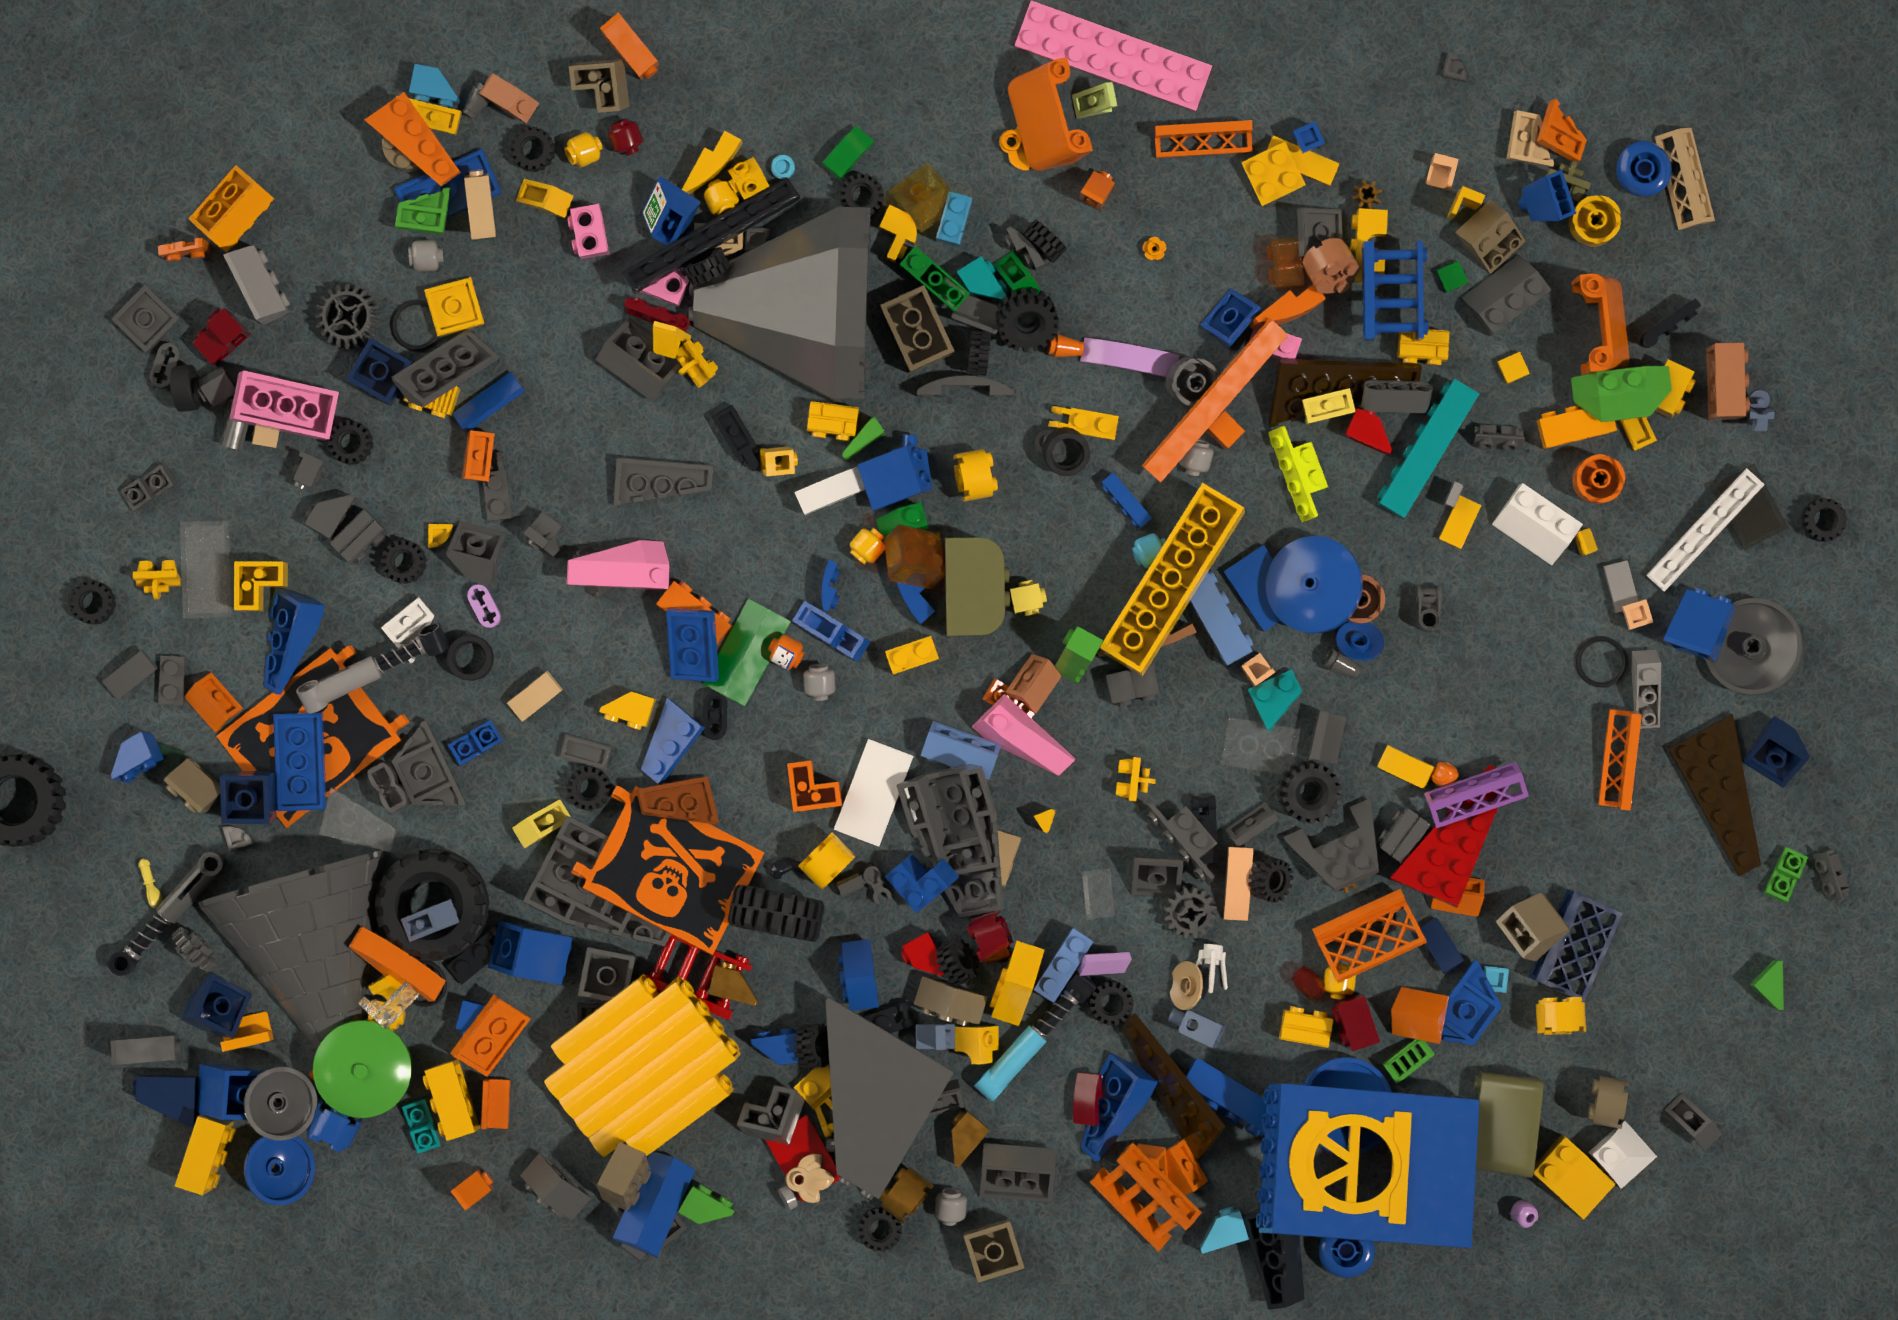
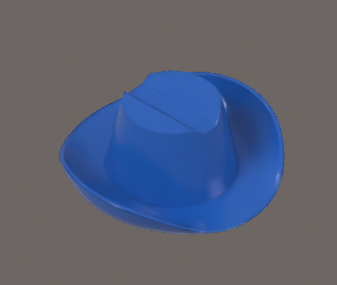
M1639 141L1629 145L1621 153L1616 165V175L1620 185L1628 193L1636 196H1651L1661 192L1668 185L1672 175V166L1668 155L1660 146L1649 141Z
M1322 1238L1319 1245V1257L1323 1267L1332 1275L1341 1278H1352L1363 1274L1369 1269L1375 1256L1373 1241Z

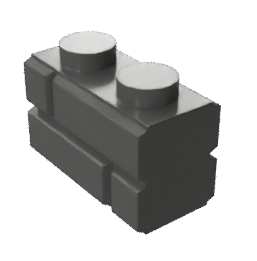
M363 509L330 544L349 564H354L355 562L359 564L368 556L366 551L372 545L377 547L386 538L383 534L387 530L367 510Z
M1404 808L1403 811L1398 809L1391 819L1394 824L1389 830L1385 828L1377 838V841L1380 842L1377 847L1400 864H1403L1430 827L1427 821L1409 808Z

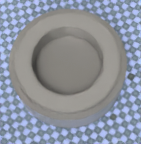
M786 1185L778 1189L785 1207L789 1211L796 1208L798 1203L792 1190Z

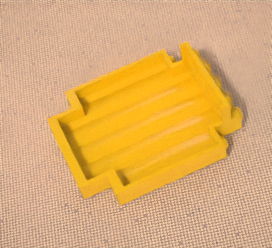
M643 974L555 1040L551 1045L554 1053L564 1065L550 1074L544 1080V1083L549 1091L559 1100L568 1115L574 1119L582 1133L589 1138L597 1152L603 1157L615 1150L619 1142H626L628 1146L644 1152L648 1156L728 1097L734 1090L730 1079L726 1075H722L720 1071L740 1056L739 1046L732 1038L725 1034L722 1024L710 1015L708 1006L696 997L691 984L680 976L658 993L655 983Z

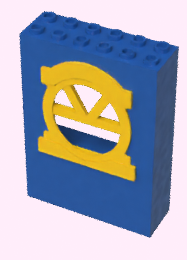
M1282 1083L1268 1085V1089L1264 1092V1103L1267 1104L1266 1114L1262 1118L1265 1138L1261 1141V1152L1264 1155L1263 1163L1260 1164L1259 1176L1262 1178V1188L1258 1190V1202L1261 1203L1260 1213L1256 1217L1259 1233L1472 1248L1479 1100ZM1349 1126L1348 1151L1330 1139L1328 1134L1337 1128ZM1361 1126L1374 1131L1387 1143L1392 1154V1173L1390 1182L1379 1195L1368 1201L1356 1203ZM1321 1144L1347 1162V1165L1317 1179L1314 1171V1155L1317 1146ZM1346 1177L1345 1201L1336 1199L1324 1190L1326 1186Z

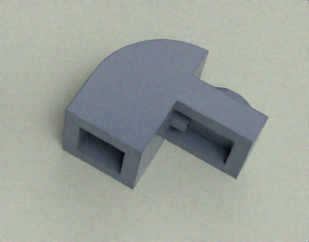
M916 1024V1049H955V1024Z

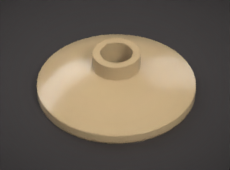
M1184 961L1179 963L1172 972L1173 985L1170 996L1177 1008L1189 1010L1198 1003L1201 997L1203 979L1200 969L1195 963Z

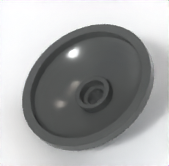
M273 1067L261 1072L251 1081L244 1097V1112L250 1126L261 1136L277 1141L292 1139L303 1133L311 1124L317 1109V1095L313 1084L303 1073L289 1067ZM276 1098L280 1099V1105L278 1107H274L273 1101Z

